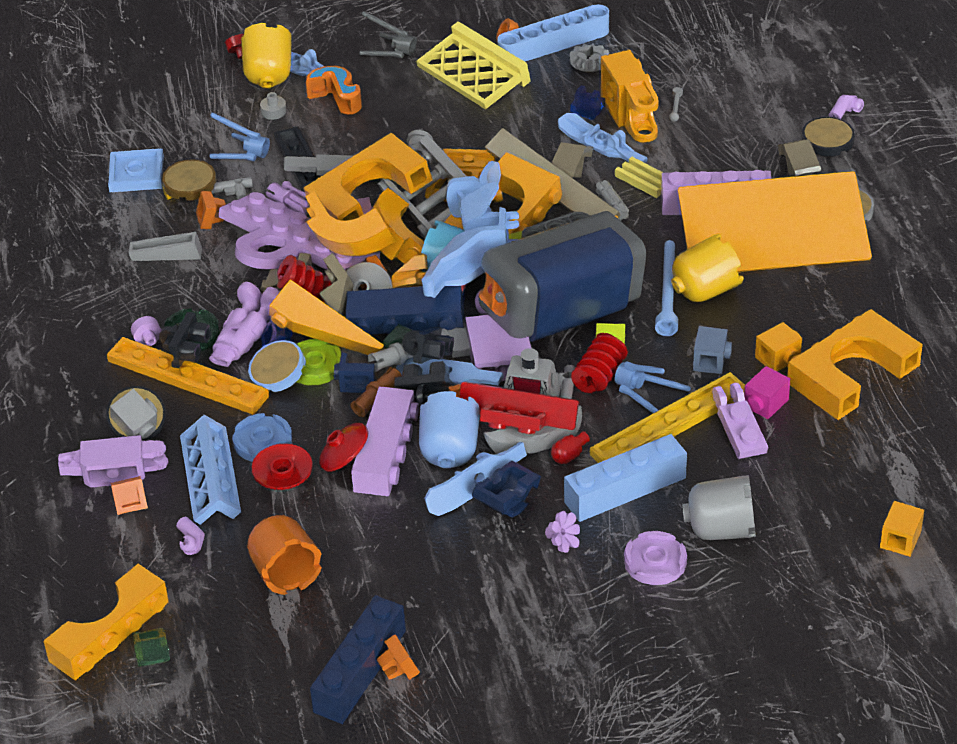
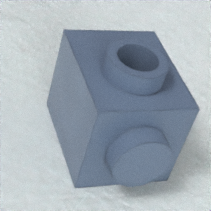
M698 327L694 347L693 371L722 374L724 361L731 358L732 342L727 341L728 329Z

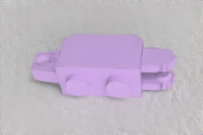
M141 435L80 441V450L62 453L58 457L60 475L83 476L84 484L90 488L111 486L110 483L138 476H141L143 480L145 472L164 469L169 462L164 454L166 445H164L163 441H142Z

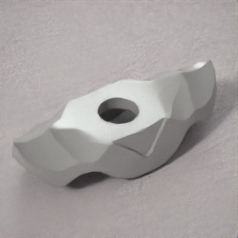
M581 405L578 406L574 430L544 426L540 431H536L535 434H525L518 432V427L506 426L505 429L493 428L485 431L484 437L496 454L510 449L519 442L524 443L526 453L541 452L552 448L553 444L564 436H569L570 434L575 436L582 421Z

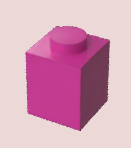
M765 366L745 385L744 398L745 401H748L752 412L769 419L789 400L790 378Z

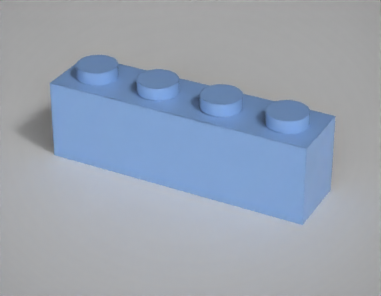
M669 434L564 477V502L571 512L576 515L579 522L686 479L687 452L674 436Z

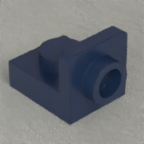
M341 352L340 363H335L334 380H339L340 392H365L366 386L371 381H376L375 364L348 363V353Z

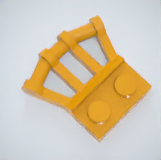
M443 149L447 156L467 177L475 176L479 179L482 170L488 162L496 161V157L487 152V150ZM440 178L426 188L425 198H429L440 190L447 178L444 180ZM500 190L497 191L493 198L495 203L503 200L502 191Z

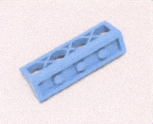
M203 415L180 435L193 520L200 525L216 511L232 519L241 513L226 427ZM196 435H198L197 438H196V441H195L194 445L192 446V441H191V440H192ZM200 453H201L202 456H201L200 461H199V463H198V465H197V467H196L195 464H196V462H197V460H198V457H199V455H200ZM205 474V479L202 483L201 488H199V484L202 480L203 475ZM207 496H209L210 503H208L204 508H202Z

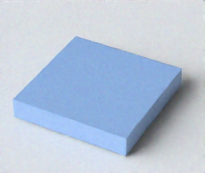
M163 149L110 152L109 192L163 189Z

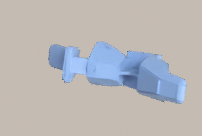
M488 162L482 170L479 179L475 176L453 178L448 182L446 189L447 205L454 217L461 218L464 232L453 237L431 262V266L422 278L425 296L435 298L444 286H461L485 273L481 267V261L486 251L493 247L518 240L509 239L508 229L519 227L517 220L509 221L511 219H519V213L516 211L506 212V208L500 207L499 212H492L489 206L499 190L501 178L499 162Z

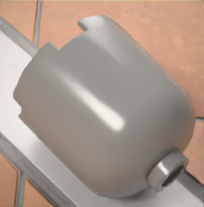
M749 475L704 481L692 487L688 503L682 504L684 523L691 522L693 532L703 540L756 537Z

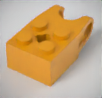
M631 50L601 56V99L617 126H624L635 141L651 142L655 140L658 136V128L654 120L653 111L655 112L658 109L659 100L651 85L649 74H645L640 60L634 57ZM648 130L651 133L643 135L640 134L639 131Z

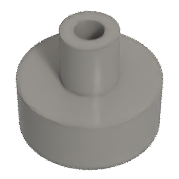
M275 92L268 93L267 97L260 103L261 114L266 119H279L287 112L286 101L282 97L277 96Z

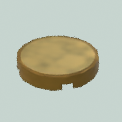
M183 160L169 166L163 173V188L166 194L172 198L186 197V200L199 199L201 191L212 192L216 183V173L213 167L204 161Z

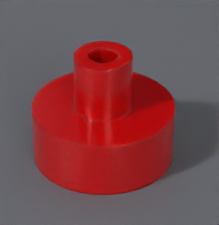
M244 34L232 36L225 41L228 53H236L238 59H242L241 37Z

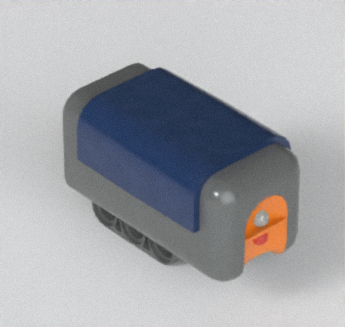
M603 211L594 215H589L585 212H573L527 227L522 231L521 239L493 247L484 253L481 267L486 273L484 289L479 292V305L510 336L519 339L529 337L530 342L583 325L623 310L628 302L640 297L646 262L645 245L634 232L609 211Z

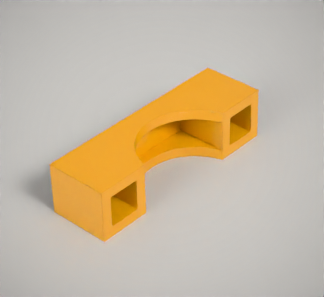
M140 564L134 566L115 582L119 601L110 614L90 623L67 621L44 640L48 661L76 681L85 672L90 671L105 655L114 651L130 634L138 631L142 624L154 614L159 613L169 603L165 581Z

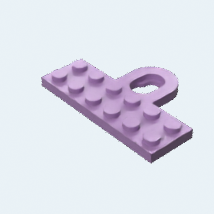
M250 193L219 208V218L250 232L237 239L235 256L241 263L253 268L277 269L287 256L293 255L297 260L300 253L311 254L312 263L326 270L328 267L323 259L333 253L345 271L355 264L366 262L365 258L376 255L380 259L379 251L362 256H346L327 249L321 244L307 224L310 218L306 217L304 213L287 208L283 203L266 198L262 193ZM265 245L281 247L273 252H258V249Z

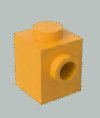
M782 322L756 336L755 358L764 366L779 371L787 367L788 362L794 356L801 354L802 337L797 331Z

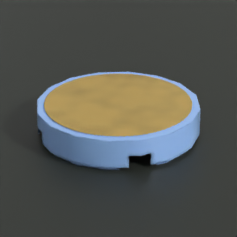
M287 340L274 341L263 346L255 353L250 361L248 372L250 379L255 385L278 392L292 386L301 377V370L303 365L305 366L306 360L302 350L294 342Z

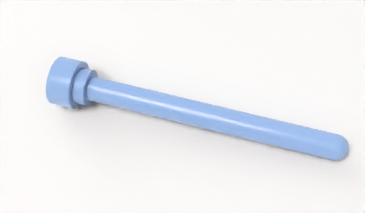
M668 240L664 244L662 311L655 319V330L662 336H672L678 331V317L673 312L674 288L671 283L673 278L672 265L675 260V243L672 240Z

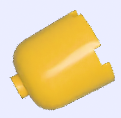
M266 23L254 24L245 28L244 35L241 37L244 75L251 83L263 88H272L283 83L290 75L291 70L290 31L282 25H277V28L266 27Z
M715 234L679 254L673 262L672 286L678 294L682 293L684 297L692 302L709 300L742 284L744 280L743 276L738 275L737 268L741 267V263L735 250L729 242L723 244L720 241V234Z

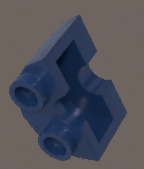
M511 460L502 468H498L493 473L491 479L486 478L482 482H478L472 491V497L501 514L514 517L528 506V503L524 502V500L529 495L532 487L537 490L541 476Z

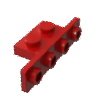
M466 381L461 383L459 398L467 401L468 397L473 398L479 404L480 421L488 422V426L491 428L505 429L506 426L518 427V432L535 434L536 431H540L544 426L574 430L576 427L578 400Z

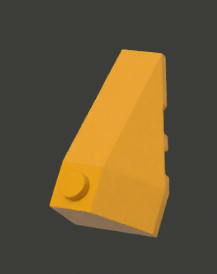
M291 279L269 305L271 320L280 328L284 329L287 327L292 332L365 355L381 351L384 348V345Z

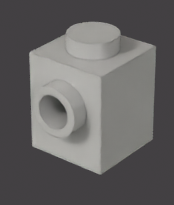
M134 388L110 406V418L128 437L141 435V438L145 439L155 431L158 411L148 398L144 400Z

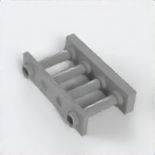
M428 134L421 138L419 142L424 149L421 152V156L426 159L427 164L435 165L434 170L430 172L433 181L412 194L406 190L401 192L396 187L399 184L390 179L379 178L381 181L377 183L382 192L389 188L410 204L406 212L417 223V229L424 239L430 228L436 229L435 220L445 222L451 215L449 208H447L429 222L423 217L426 212L446 199L447 185L416 207L409 200L440 178L443 180L447 178V182H449L453 178L467 177Z

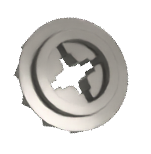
M583 43L582 47L575 46L574 51L570 52V63L574 68L581 71L601 70V56L609 55V51L604 49L603 45L595 46L594 43L591 45Z

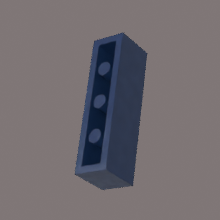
M423 286L347 291L346 319L369 335L395 334L412 330L424 331L431 327L445 328L446 330L464 328L461 286H444L435 298L425 296Z
M376 595L373 597L310 687L313 713L340 724L344 723L381 668L377 658L389 649L384 641L395 634L400 640L405 633L403 605Z

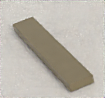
M504 128L485 146L487 152L498 160L508 152L559 176L562 197L558 203L571 213L585 212L589 215H594L603 211H609L614 216L617 215L618 218L621 216L619 211Z

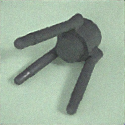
M365 11L361 13L362 16L396 34L391 35L384 32L379 34L381 37L392 40V48L395 51L361 50L359 51L360 55L403 58L404 54L411 56L414 53L417 44L415 36L408 35V31L401 30Z

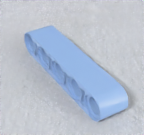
M591 5L504 32L498 36L497 44L524 62L606 36L609 33V9L604 5Z

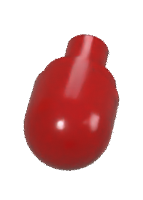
M583 431L577 436L570 434L558 440L551 448L553 460L559 464H567L574 460L582 452V446L590 441L588 434Z

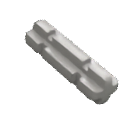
M606 180L598 182L596 184V193L599 197L619 211L621 216L618 219L620 221L623 218L627 219L629 209L610 183Z

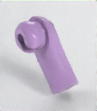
M842 95L831 109L829 116L841 119L846 111L860 112L864 107V101L855 95Z
M182 517L177 522L176 527L185 535L183 536L185 539L184 542L180 541L179 545L185 554L194 555L201 550L205 533L188 517Z

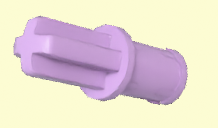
M278 183L269 185L267 189L275 193L272 194L266 191L269 199L283 203L293 211L308 215L306 208L310 207L308 201L298 196L295 190H287Z

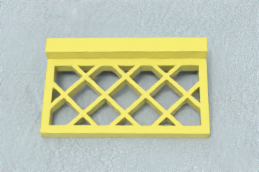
M459 21L451 26V35L416 61L419 68L484 109L490 107L516 85L519 84L524 87L531 82L526 62ZM452 44L459 47V50L446 51ZM474 56L476 60L463 61V57ZM459 57L458 62L445 63V58ZM441 59V64H428L431 60ZM490 66L493 68V71L480 72V67ZM476 68V73L462 74V69ZM458 70V74L446 75L445 71ZM493 78L492 84L479 85V80ZM497 78H509L507 82L497 83ZM475 80V85H462V81ZM493 91L485 99L479 96V92Z

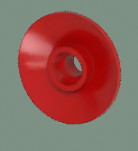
M358 422L350 424L341 430L333 431L328 436L327 443L319 458L321 468L328 472L335 471L352 461L367 441L368 428L363 423Z
M293 444L269 446L260 451L252 462L254 479L260 485L274 490L290 489L302 484L310 476L313 468L310 454L302 447Z

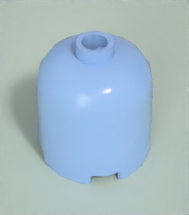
M454 391L437 392L428 396V401L420 406L419 446L421 454L429 463L442 468H455L464 465L473 457L477 446L479 429V404L471 397H468V401L456 397V392Z

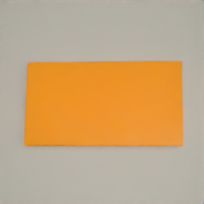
M853 171L678 188L687 249L715 234H720V241L723 244L729 242L740 260L741 267L737 268L738 272L870 260L872 257L856 174Z

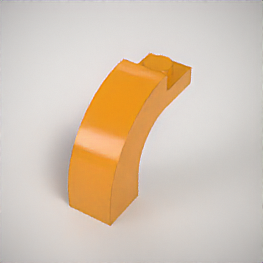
M387 188L380 194L371 210L377 209L396 242L380 251L391 261L397 258L405 264L413 256L425 255L421 253L424 241L412 233L401 219L410 204Z
M315 191L305 196L310 204V207L306 208L311 217L307 224L317 239L327 249L341 255L362 256L377 252L396 242L376 208L359 218L342 221L328 214Z

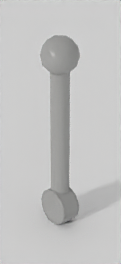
M680 87L673 88V110L669 115V119L672 122H676L679 119V114L677 113L679 98L683 95V89Z

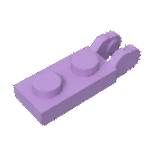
M732 383L730 385V395L734 402L731 404H727L726 394L721 386L713 387V399L718 409L717 414L737 458L741 459L767 453L768 445L748 401H745L744 392L739 383Z

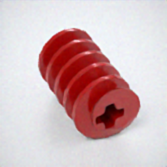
M293 255L287 256L281 262L277 271L279 279L277 287L282 290L291 279L324 303L319 293L332 283L327 276H323L322 272L315 271L312 266L305 265L301 260H296V257Z
M602 332L597 334L576 368L572 371L571 378L574 385L581 392L585 393L606 389L618 366L627 357V347L622 341L609 333Z

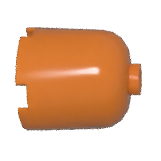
M285 515L270 516L261 520L251 531L247 543L250 558L264 583L272 592L286 595L287 590H293L297 587L300 590H304L316 580L322 569L319 564L322 554L296 520Z

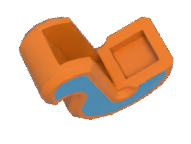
M324 66L311 71L306 76L307 98L324 97L328 93H332L340 113L353 115L360 111L362 107L360 86L358 84L353 85L351 72L346 68Z

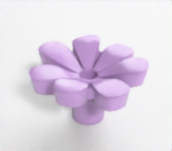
M562 511L557 513L555 521L550 522L545 530L546 537L551 539L553 545L558 546L560 552L564 553L569 551V546L573 548L579 546V539L574 535L580 533V527L578 524H574L576 515L572 512L566 513Z

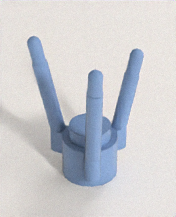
M215 113L210 114L212 118L247 135L231 134L233 138L244 142L243 150L247 151V153L210 154L211 159H247L255 161L256 157H266L270 146L269 138L262 137L260 133L253 132Z
M626 361L618 366L615 373V383L620 385L619 392L629 395L652 413L659 410L633 391L635 388H641L645 380L684 391L691 390V387L644 373L663 374L665 372L663 368L638 365Z

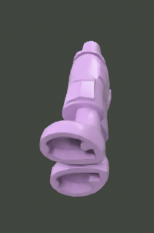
M243 282L239 286L237 297L242 304V308L232 310L227 320H225L223 329L212 346L213 353L209 357L212 363L228 367L232 361L238 360L241 355L250 350L254 341H257L268 328L267 321L271 319L269 305L280 293L278 289L268 287L261 294L260 290L250 282Z

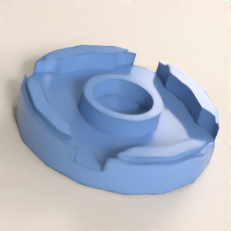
M265 413L251 415L236 425L232 437L233 447L239 456L253 462L255 456L269 446L292 444V430L288 422L278 415L273 414V417L265 416Z

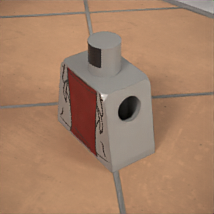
M532 348L524 349L521 352V356H512L504 388L560 397L561 390L553 361L539 358L538 352Z

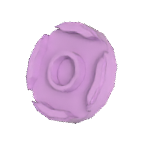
M661 531L643 532L638 535V538L633 541L631 539L624 550L625 569L631 577L641 583L650 585L668 584L677 580L685 571L687 565L686 547L682 542L680 544L676 541V537L670 533Z

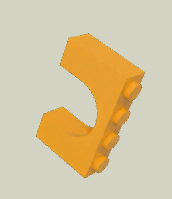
M390 133L303 189L306 195L315 191L331 217L337 220L348 221L364 215L360 202L350 195L355 188L364 182L379 178L390 179L412 194L433 181L426 159L394 134Z
M506 152L498 161L501 170L499 190L517 198L523 203L517 211L519 219L509 220H517L519 222L518 228L508 229L509 234L523 231L527 227L542 222L548 210L560 201L562 190L559 176ZM452 214L444 222L463 229L461 218L454 217Z
M870 309L861 316L855 317L844 327L836 329L822 341L816 342L805 352L794 356L788 362L787 377L790 378L791 387L839 420L859 407L861 385L840 371L834 365L836 362L851 357L866 358L876 362L901 379L920 366L923 344Z

